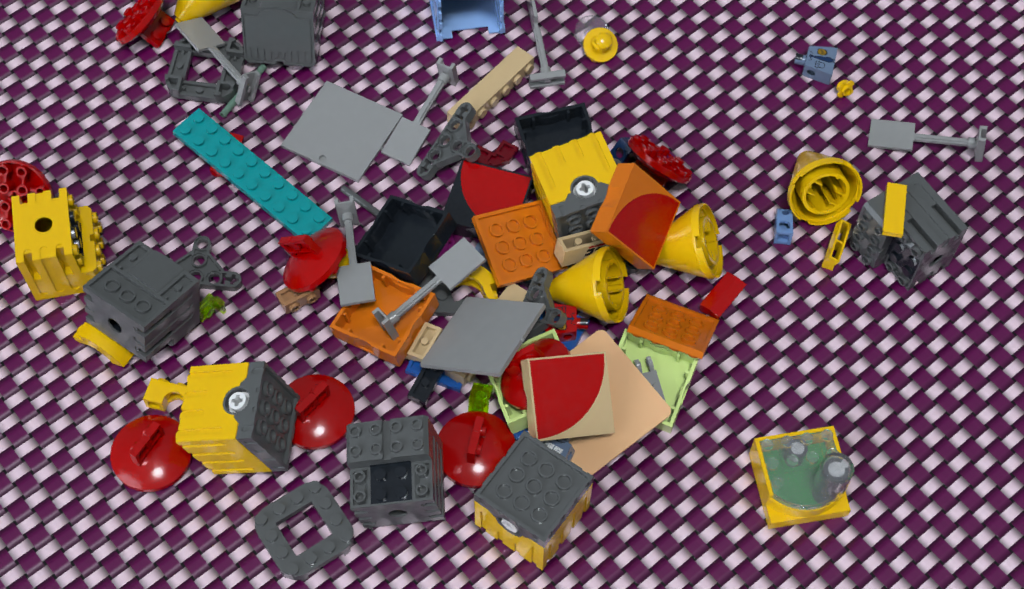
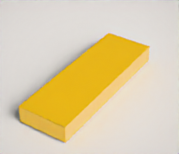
M887 182L882 235L902 238L907 185Z

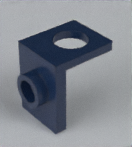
M621 137L610 151L613 158L620 160L621 163H624L627 157L633 153L628 145L630 137ZM618 148L623 149L624 154L622 158H618L616 155Z

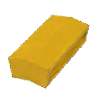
M841 219L836 223L821 266L822 268L833 271L834 266L840 262L852 225L849 222ZM839 233L842 234L840 240H838ZM836 250L835 257H832L833 251Z

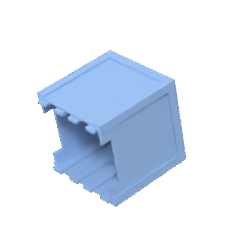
M429 0L436 41L442 42L444 39H452V31L488 27L489 34L505 33L504 0Z

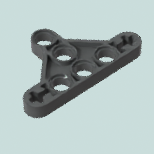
M465 102L458 107L418 166L417 174L423 180L428 181L432 179L439 168L464 159L468 162H474L480 157V149L474 143H471L469 123L474 118L476 110L470 103ZM460 123L459 127L453 130V127ZM447 138H450L449 142L443 145V142ZM462 144L459 150H455L457 145ZM475 149L474 153L471 156H468V153L471 150ZM440 153L439 157L433 160L434 155Z
M207 236L197 237L192 251L175 261L192 276H201L199 280V287L201 289L237 291L243 285L240 274L224 271L211 255L212 244ZM201 242L208 243V246L206 248H198V245ZM198 258L205 260L201 265L194 264ZM212 277H219L220 280L217 283L209 282Z
M545 267L538 268L534 273L523 302L545 304L546 308L544 311H546V315L543 319L539 317L524 342L537 336L549 327L561 328L567 321L566 313L554 306L549 291L553 280V273ZM539 290L538 296L533 299L535 292ZM560 314L559 320L554 323L555 317Z

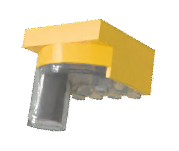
M834 426L754 438L749 457L768 529L849 515L851 509L845 491L853 476L854 465L848 456L841 453Z

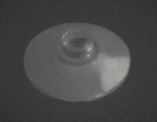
M585 16L579 20L575 27L576 40L583 47V39L590 30L599 27L609 30L608 25L598 16Z

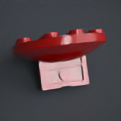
M138 0L132 8L128 7L123 14L125 18L119 21L115 27L117 29L116 41L123 45L141 36L153 47L159 48L166 37V33L175 21L161 10L164 0Z
M635 134L630 137L628 145L637 158L635 164L662 187L666 185L668 180L682 184H688L691 181L693 172L683 165L684 161L680 157H673L669 154L670 150L663 145L661 147L657 146L643 134L641 136Z
M16 159L0 161V227L4 230L14 232V230L10 229L13 227L12 196L19 195L23 203H28L27 194H38L51 190L53 194L51 185L45 175L30 163Z
M333 227L318 230L310 236L304 234L281 237L278 242L291 255L283 272L284 284L291 291L297 293L314 291L330 275L337 273L339 270L338 265L347 254L344 234Z
M544 338L516 352L501 379V391L505 400L517 409L527 410V397L523 386L521 360L571 355L568 348L556 339Z
M313 374L300 377L289 384L294 392L300 396L294 408L297 418L292 440L293 445L304 449L317 450L332 446L345 437L346 426L354 422L355 404L350 391L342 382L327 375Z
M481 411L462 413L448 421L439 433L443 443L444 474L458 485L468 488H481L483 482L495 470L497 464L506 456L507 451L515 442L514 435L508 425L497 416Z
M148 415L131 421L120 430L111 446L110 461L114 473L124 485L136 491L155 492L170 487L182 478L189 468L192 453H188L182 448V445L176 443L179 422L167 416Z

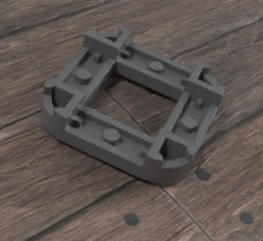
M185 37L175 41L173 45L175 50L168 74H165V82L170 95L179 99L228 103L237 93L239 87L231 74L223 67L221 78L217 81V84L187 81L193 56L215 57L209 50L197 52ZM229 37V41H224L225 46L218 47V49L242 75L245 64L244 49L236 42L235 38Z
M318 481L302 484L264 507L255 516V530L259 540L263 543L282 576L292 580L304 581L309 579L308 575L342 554L346 556L351 551L350 549L354 542V532L351 523L330 491ZM312 505L332 535L296 556L277 525Z

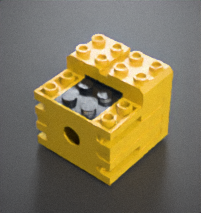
M67 188L59 189L58 198H54L51 190L38 194H27L28 203H23L19 195L12 196L16 264L35 300L84 293L83 285L104 269L103 265H106L104 253L102 254L101 250L104 249V241L102 237L100 238L103 228L101 221L99 222L97 212H92L88 206L78 207L77 204L75 205L74 197L72 194L69 195Z

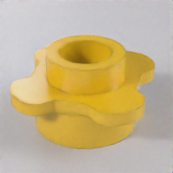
M852 80L840 81L836 86L837 96L842 98L843 96L851 95L854 91V82Z

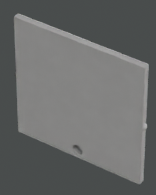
M326 81L285 138L281 148L359 183L374 159L383 149L403 114Z
M466 297L420 365L423 368L501 377L546 306L543 303Z

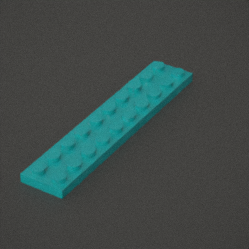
M198 108L172 131L175 137L294 236L304 234L310 236L333 222L331 216L201 109Z

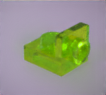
M209 293L200 303V321L203 323L206 318H210L215 309L224 314L226 312L225 302L220 297H214Z
M473 383L469 396L468 412L481 411L488 413L489 402L493 392L492 385Z

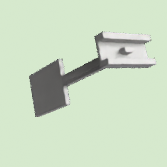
M526 0L541 66L540 73L529 75L530 89L564 85L565 69L551 71L548 66L542 34L538 26L535 0Z
M202 17L175 23V27L197 52L209 50L236 80L239 88L235 102L239 106L242 105L243 100L248 99L250 102H254L261 74L256 70L241 75L218 49V47L225 46V42Z
M441 57L436 62L439 73L437 83L414 121L402 117L381 151L382 154L407 166L412 164L431 132L430 129L422 126L421 123L442 88L447 83L456 87L459 82L456 64L452 63L450 67L444 65L443 58Z
M871 119L868 147L912 152L914 141L966 146L967 148L974 149L975 162H982L988 126L980 125L977 138L968 137L967 139L915 133L916 123Z
M349 196L350 201L339 202L338 198L334 199L340 225L345 227L349 265L341 266L337 271L341 307L376 301L371 262L357 263L353 225L359 224V217L353 196Z
M463 237L429 266V269L436 276L412 297L388 315L378 307L372 313L382 329L386 330L394 341L399 337V334L393 325L400 320L401 316L439 284L444 283L450 290L455 288L480 267L486 259Z

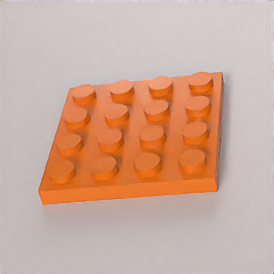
M542 200L472 217L473 225L497 288L531 280L536 270L540 267H545L553 274L565 271L568 268L567 266L561 267L554 254L557 238Z
M646 294L630 322L627 332L632 333L635 337L648 339L654 344L667 346L673 351H681L692 358L702 359L719 320Z

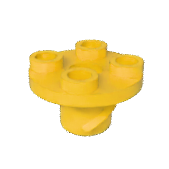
M594 28L583 39V50L586 56L594 63L607 62L617 52V39L606 28Z

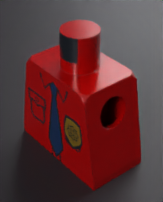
M554 303L555 308L566 313L567 321L563 327H549L545 332L555 329L560 342L572 341L576 339L577 329H588V318H577V308L575 306ZM560 314L555 317L554 323L559 320Z

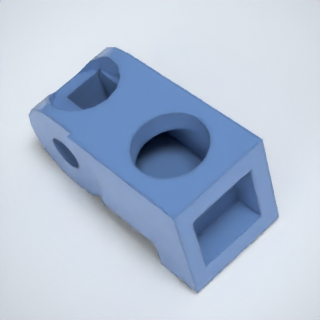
M777 208L775 213L774 243L790 245L793 237V212L790 209Z

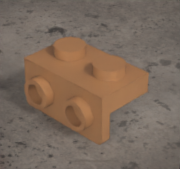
M318 286L312 292L297 293L286 287L275 293L286 314L296 312L302 306L312 304L321 297Z

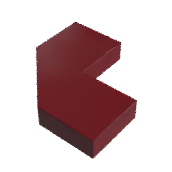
M502 140L495 152L478 145L477 147L480 149L481 155L474 162L494 167L511 163L518 153L519 147L505 140Z

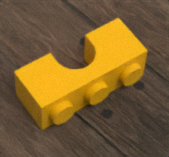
M151 378L143 397L144 403L148 408L165 412L170 402L174 400L183 401V396L187 393V385L183 383H170L163 378Z

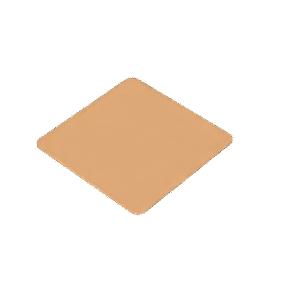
M604 330L596 331L570 351L571 355L606 351L615 433L571 438L568 442L575 450L571 462L591 475L603 468L671 414L670 406Z

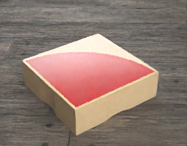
M606 351L521 360L523 386L527 397L528 432L532 437L540 441L615 433Z

